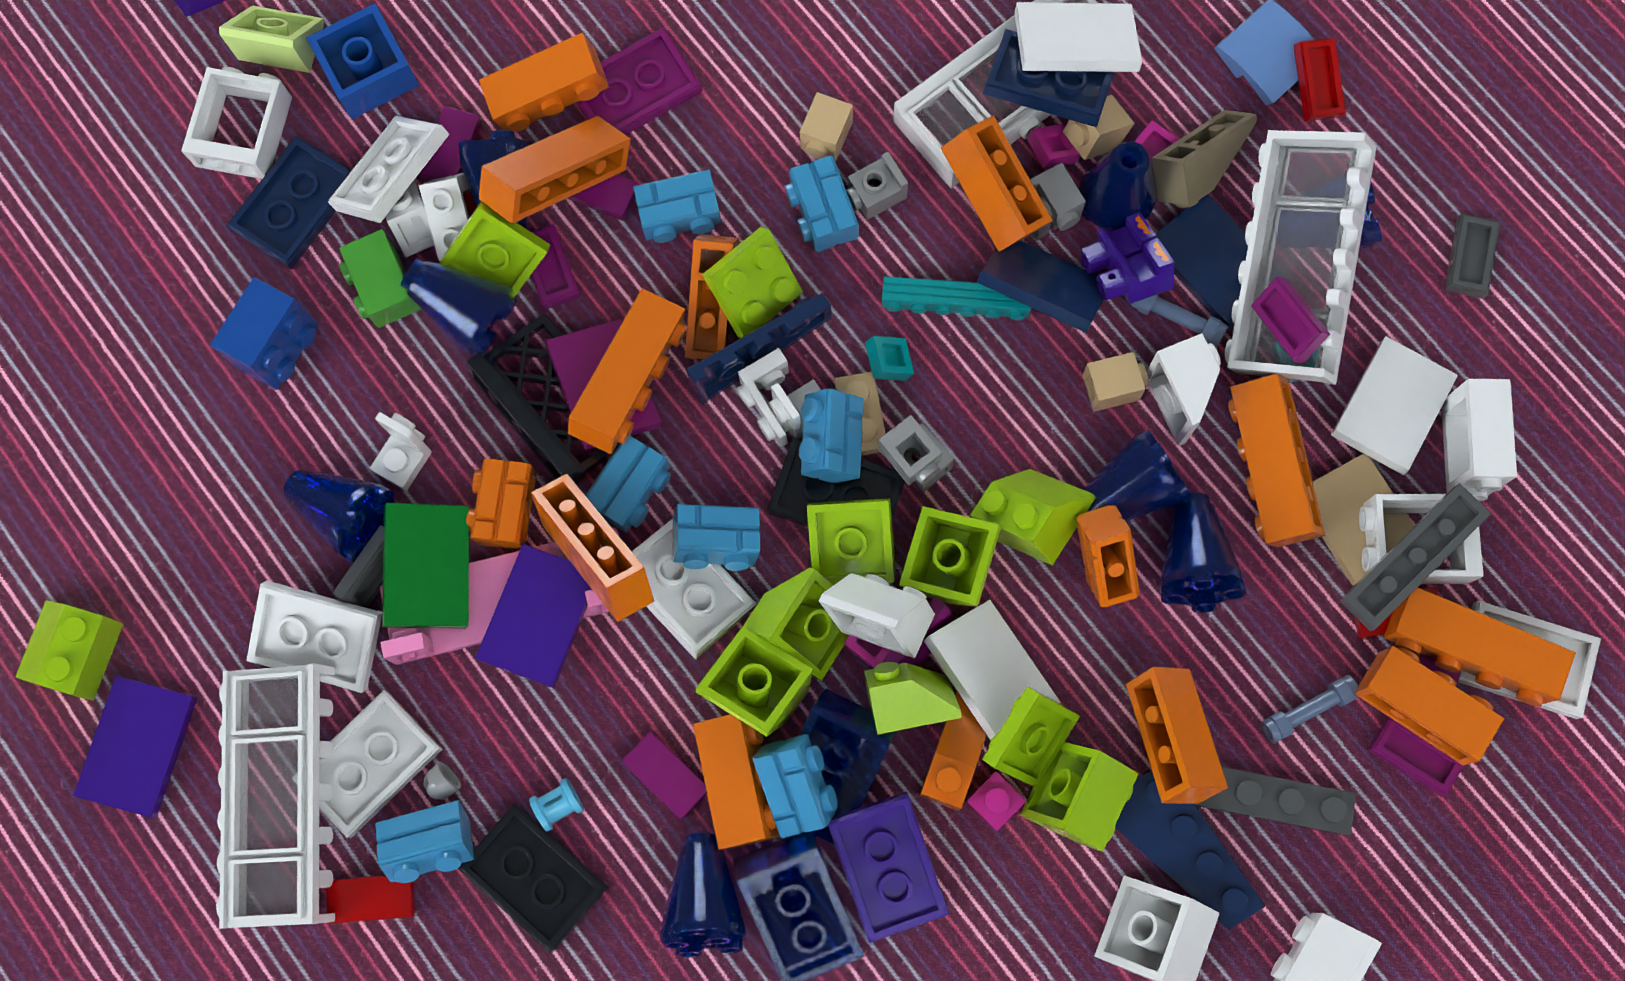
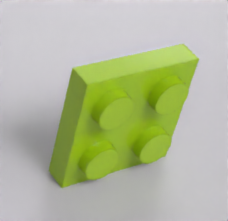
M481 201L443 255L439 265L507 307L547 254L550 244L518 223L511 224Z
M763 227L758 228L702 274L739 338H743L764 326L803 293L770 230Z
M890 498L808 503L807 517L811 566L813 569L819 572L832 585L837 584L850 573L865 578L867 574H873L883 578L888 583L895 582L896 570Z
M1027 686L1023 694L1014 702L1011 713L1001 730L992 738L989 749L982 760L993 768L1037 788L1080 716Z

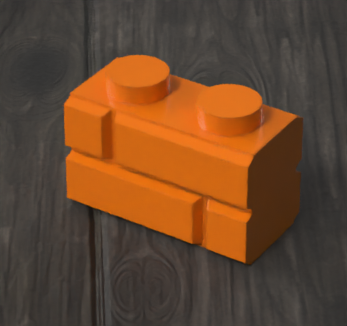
M483 459L482 470H476L473 477V493L478 494L475 509H469L466 518V524L469 526V533H471L470 538L477 545L520 550L522 544L526 545L533 501L531 492L534 491L537 471L531 464Z
M1109 505L1079 514L1076 517L1083 564L1085 566L1086 582L1092 593H1094L1100 607H1109L1137 598L1140 595L1131 529L1126 521L1122 519V515L1117 507Z

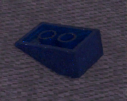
M825 688L813 704L800 735H808L811 745L818 746L822 753L824 768L821 773L825 785H831L837 797V810L833 816L835 817L863 806L898 731L877 735L871 710ZM829 826L810 832L834 844Z
M814 831L785 837L733 859L736 882L781 981H808L864 957V952Z

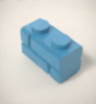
M827 156L815 160L811 164L806 163L791 168L789 171L790 184L784 186L791 208L798 206L802 218L798 219L797 223L803 241L811 240L814 250L819 252L834 247L836 244L840 245L857 239L859 237V224L834 157Z
M710 169L633 186L646 241L654 239L657 243H664L675 239L678 233L692 230L694 234H704L712 231L715 228L714 225L722 224Z
M824 389L805 395L804 403L801 407V417L803 419V439L799 447L801 475L819 478V480L830 483H840L860 478L863 398L835 389Z
M629 436L624 445L620 443L585 496L606 521L627 533L631 526L637 528L645 519L649 511V507L645 504L653 492L660 494L671 478V473L668 472L670 468L669 462L663 455Z
M677 504L673 516V562L683 563L684 567L689 569H702L707 567L708 564H724L727 570L741 571L747 569L749 565L754 566L760 553L759 509L751 507Z
M806 734L762 746L752 759L780 837H790L828 826L837 810V797L833 787L825 785L821 773L824 768V762L818 746H812L809 736Z
M459 800L375 823L376 840L378 842V863L390 882H413L419 878L420 874L435 870L442 872L453 871L459 868L461 863L474 859L470 820Z

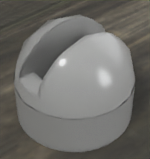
M439 762L430 769L424 778L426 792L433 799L444 800L461 788V783L456 774L442 762Z

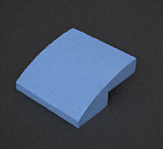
M1267 0L1216 45L1214 49L1236 78L1244 76L1265 106L1273 104L1298 81L1293 45L1301 41L1315 39L1284 8L1273 0Z

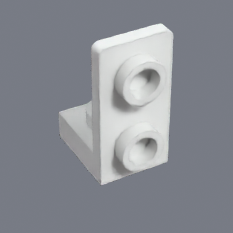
M467 172L429 180L419 185L439 261H441L447 249L469 220L462 193L471 188Z
M414 179L386 215L387 223L405 257L434 246L423 200Z
M780 348L740 370L738 376L741 385L736 389L747 408L755 406L762 418L757 420V423L767 440L771 441L775 438L779 446L783 447L788 444L786 433L759 392L762 388L770 390L774 384H781L785 380V375L789 373L788 362Z
M814 379L788 396L779 383L771 386L773 400L769 404L773 410L772 413L784 432L790 431L793 437L801 438L803 436L801 407L804 403L805 395L821 390Z
M379 412L375 420L391 436L369 469L407 492L432 451L423 442L426 436L416 430V426L397 413H394L392 418H389Z

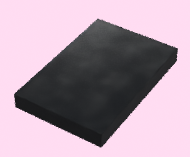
M792 438L767 508V514L808 527V503L890 498L893 520L905 484L904 479L895 469L861 459L860 478L830 483L819 480V478L801 475V459L799 457V447L802 439Z
M516 803L512 805L473 850L474 859L462 863L458 868L549 953H553L609 888L606 883L549 832H546L535 819Z

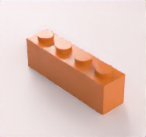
M595 116L483 165L481 169L479 200L513 224L625 171L631 138L599 116Z
M643 288L641 289L569 416V435L611 455L618 442L623 445L627 442L634 427V422L630 421L636 409L641 412L645 409L652 394V390L648 387L654 377L661 379L670 361V357L666 356L672 345L678 347L686 333L687 326L683 324L685 308Z
M1276 373L1230 387L1233 399L1229 400L1228 406L1233 421L1239 424L1242 438L1237 439V446L1244 462L1247 461L1250 476L1246 478V486L1253 501L1256 500L1259 516L1255 517V525L1259 537L1262 540L1265 539V543L1268 545L1282 547L1326 536L1289 380Z
M568 474L531 492L542 526L617 622L655 602L644 566Z
M1418 587L1393 611L1384 635L1385 639L1395 643L1394 647L1396 648L1403 647L1412 651L1417 656L1421 653L1436 659L1434 664L1441 669L1454 673H1459L1462 670L1476 676L1475 681L1482 686L1500 690L1501 687L1517 693L1516 699L1538 707L1542 706V704L1560 700L1576 655L1574 651Z

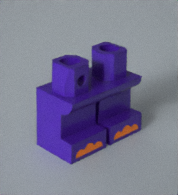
M1140 212L1126 217V226L1109 233L1106 229H1098V242L1081 249V263L1088 274L1104 268L1107 269V272L1097 275V286L1105 301L1124 295L1128 303L1131 304L1174 289V261L1160 240L1156 238V234Z

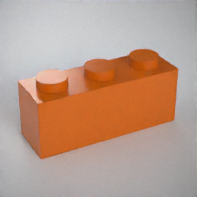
M583 32L479 79L492 120L506 133L522 131L530 123L540 118L555 116L561 113L565 107L578 101L593 99L600 91L609 88L596 49Z
M995 116L965 129L940 148L998 252L1019 242L1053 221Z
M1391 646L1379 652L1354 694L1464 766L1480 761L1504 720L1503 717L1492 711L1494 709L1492 704L1479 696H1469L1456 687L1457 683L1453 678L1440 671H1431L1419 663V657L1406 648Z
M1152 667L1126 684L1161 802L1199 804L1227 789L1228 786L1190 669Z
M731 714L693 724L718 850L738 848L779 838L780 835L752 759L761 748L764 735Z

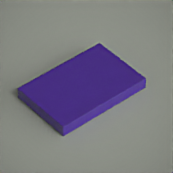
M522 544L475 659L554 689L588 606L585 591L592 590L569 560Z
M115 676L73 796L150 818H157L197 698Z
M907 791L840 814L831 819L828 826L869 943L949 915Z

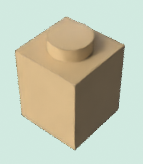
M817 92L799 132L801 149L805 150L813 158L821 159L833 156L834 160L837 161L853 123V105Z
M1109 95L1106 98L1097 127L1069 120L1062 132L1081 157L1087 160L1118 149L1134 125V122L1114 96Z
M1134 352L1087 363L1082 375L1093 412L1139 401L1146 389L1145 386H1148L1146 368L1143 363H1137Z

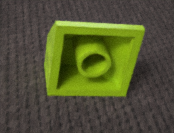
M813 568L806 569L764 593L743 625L748 630L813 669L812 677L819 681L823 680L844 647L845 641L850 636L839 630L820 604L821 595L834 585Z
M884 662L875 666L874 669L864 671L867 696L877 735L962 718L960 707L947 675L909 663L898 664L895 662Z

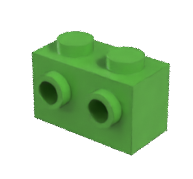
M383 229L339 248L345 261L339 264L340 270L348 285H355L358 296L354 297L353 300L363 319L369 317L378 328H381L421 310L394 243Z

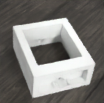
M207 67L181 151L195 167L263 179L273 165L292 96L281 80L273 75L260 73L258 76L244 74L242 71L232 67H223L222 70ZM227 95L268 102L254 149L213 142Z
M1467 379L1446 397L1441 407L1446 491L1448 493L1454 486L1460 483L1471 494H1476L1478 501L1488 499V495L1502 490V486L1517 477L1510 379Z
M1375 494L1364 502L1359 512V526L1361 531H1365L1366 547L1362 551V567L1364 572H1368L1386 554L1383 513H1428L1446 494ZM1479 526L1450 554L1451 569H1435L1421 584H1469L1483 577Z

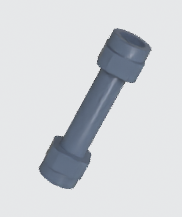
M1158 294L1130 305L1147 316L1152 311L1198 334L1203 333L1207 344L1212 343L1216 347L1228 327L1218 318L1210 315L1209 319L1206 320L1158 297Z
M1345 675L1327 685V691L1285 714L1282 711L1275 713L1260 722L1264 734L1271 743L1275 744L1293 734V728L1333 706H1345L1359 698L1354 694L1358 688L1357 683L1350 675Z

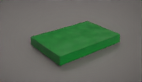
M386 503L384 505L383 628L466 629L468 627L469 526L466 524L469 506Z

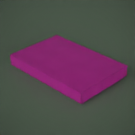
M664 27L601 61L600 63L609 88L600 91L593 99L576 103L587 120L599 116L627 135L702 92V86Z
M622 319L546 340V348L570 413L573 411L623 323ZM652 396L642 412L636 409L630 421L634 422V427L630 436L661 427V420ZM581 440L584 450L594 448V446Z

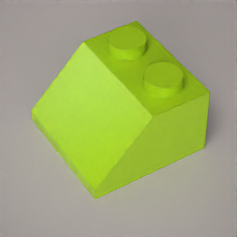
M1028 469L992 481L970 516L1001 525L998 542L1053 566L1077 528L1076 517L1079 514L1086 513L1096 497L1093 493Z
M922 506L899 585L901 587L914 588L930 599L936 597L940 601L949 604L978 607L1002 526Z
M46 600L15 677L69 695L94 701L123 623L66 604Z
M743 626L696 687L695 692L767 737L789 720L810 688L813 669Z
M1064 742L1037 788L1033 786L1020 816L1076 843L1103 852L1107 842L1114 835L1116 822L1125 803L1132 796L1133 785L1139 773L1099 750Z

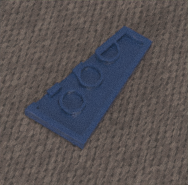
M822 293L814 298H804L791 311L771 320L759 329L687 368L686 371L693 393L703 405L737 382L740 370L778 348L782 352L832 318L831 304Z
M1152 769L1137 777L1133 785L1132 796L1125 803L1115 828L1196 901L1219 912L1218 920L1227 929L1230 930L1265 907L1264 902L1196 804L1162 803Z

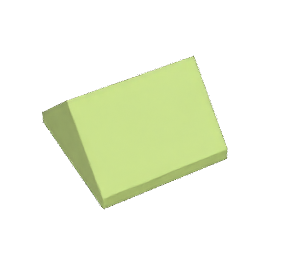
M252 5L219 27V34L238 60L310 73L315 54L306 37L323 29L324 18Z

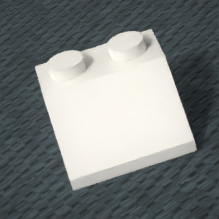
M1203 333L1157 351L1147 369L1148 385L1177 446L1185 444L1201 422L1220 371L1219 366L1221 362L1219 354L1212 343L1207 344Z
M850 573L821 595L820 604L842 633L914 659L935 615L926 600V595L907 586L903 587V590L891 587L886 580L873 574H867L865 578Z
M1124 875L1095 957L1152 981H1196L1220 913L1192 898Z
M1312 913L1310 917L1304 916L1297 924L1292 934V938L1296 942L1288 955L1283 953L1278 958L1272 968L1271 976L1275 978L1274 981H1361L1382 943L1324 913Z

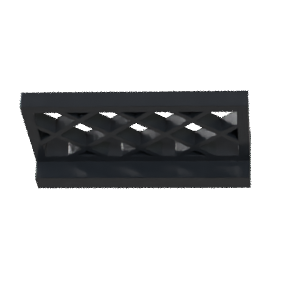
M542 314L485 355L478 352L468 359L469 376L552 476L557 479L568 474L573 482L578 485L580 483L579 478L610 457L611 454L595 447L594 454L580 464L571 453L572 440H581L569 435L568 431L554 430L546 424L548 411L570 413L567 404L549 402L551 385L560 386L557 377H553L554 367L548 351L528 348L530 337L541 329H544L551 338L562 336L561 332L549 318ZM506 354L521 356L519 373L502 371L495 361ZM527 357L550 359L547 376L525 374ZM511 381H518L517 388ZM523 382L546 384L544 402L526 400L522 395ZM535 409L542 410V416H540ZM560 439H567L566 446ZM618 442L617 446L615 447V449H614V451H613L612 454H614V452L616 451V449H617L618 446L620 445L619 442Z

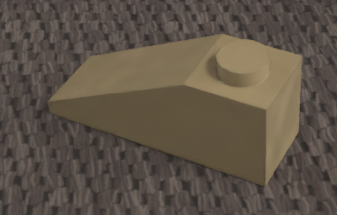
M1223 110L1152 157L1158 201L1172 203L1179 208H1187L1196 205L1201 198L1213 191L1256 124V114Z

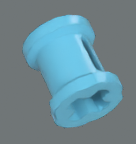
M567 778L562 779L559 787L539 798L536 796L529 798L530 806L546 832L553 829V823L575 811L579 814L584 811L578 794Z

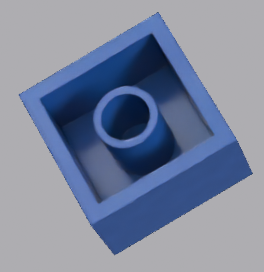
M376 3L306 37L334 92L352 120L420 86Z
M253 277L210 346L238 370L278 390L281 383L287 381L293 374L295 361L302 350L308 348L314 341L316 328L319 324L294 298Z

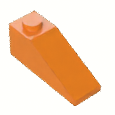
M700 234L693 241L685 358L703 360L727 347L730 322L702 274L738 246L739 238Z
M957 691L955 697L960 707L962 718L946 721L919 797L959 811L964 803L987 734Z

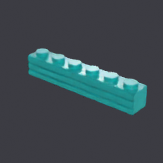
M884 277L882 308H886L891 312H899L901 309H905L918 314L934 311L939 315L960 313L964 317H973L975 314L985 315V317L991 319L1007 316L1012 320H1023L1024 318H1029L1031 307L979 283Z

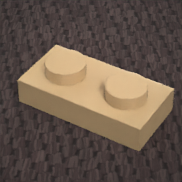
M872 372L834 378L836 390L863 398L861 456L880 453L878 451V439L886 433L876 382L873 379Z

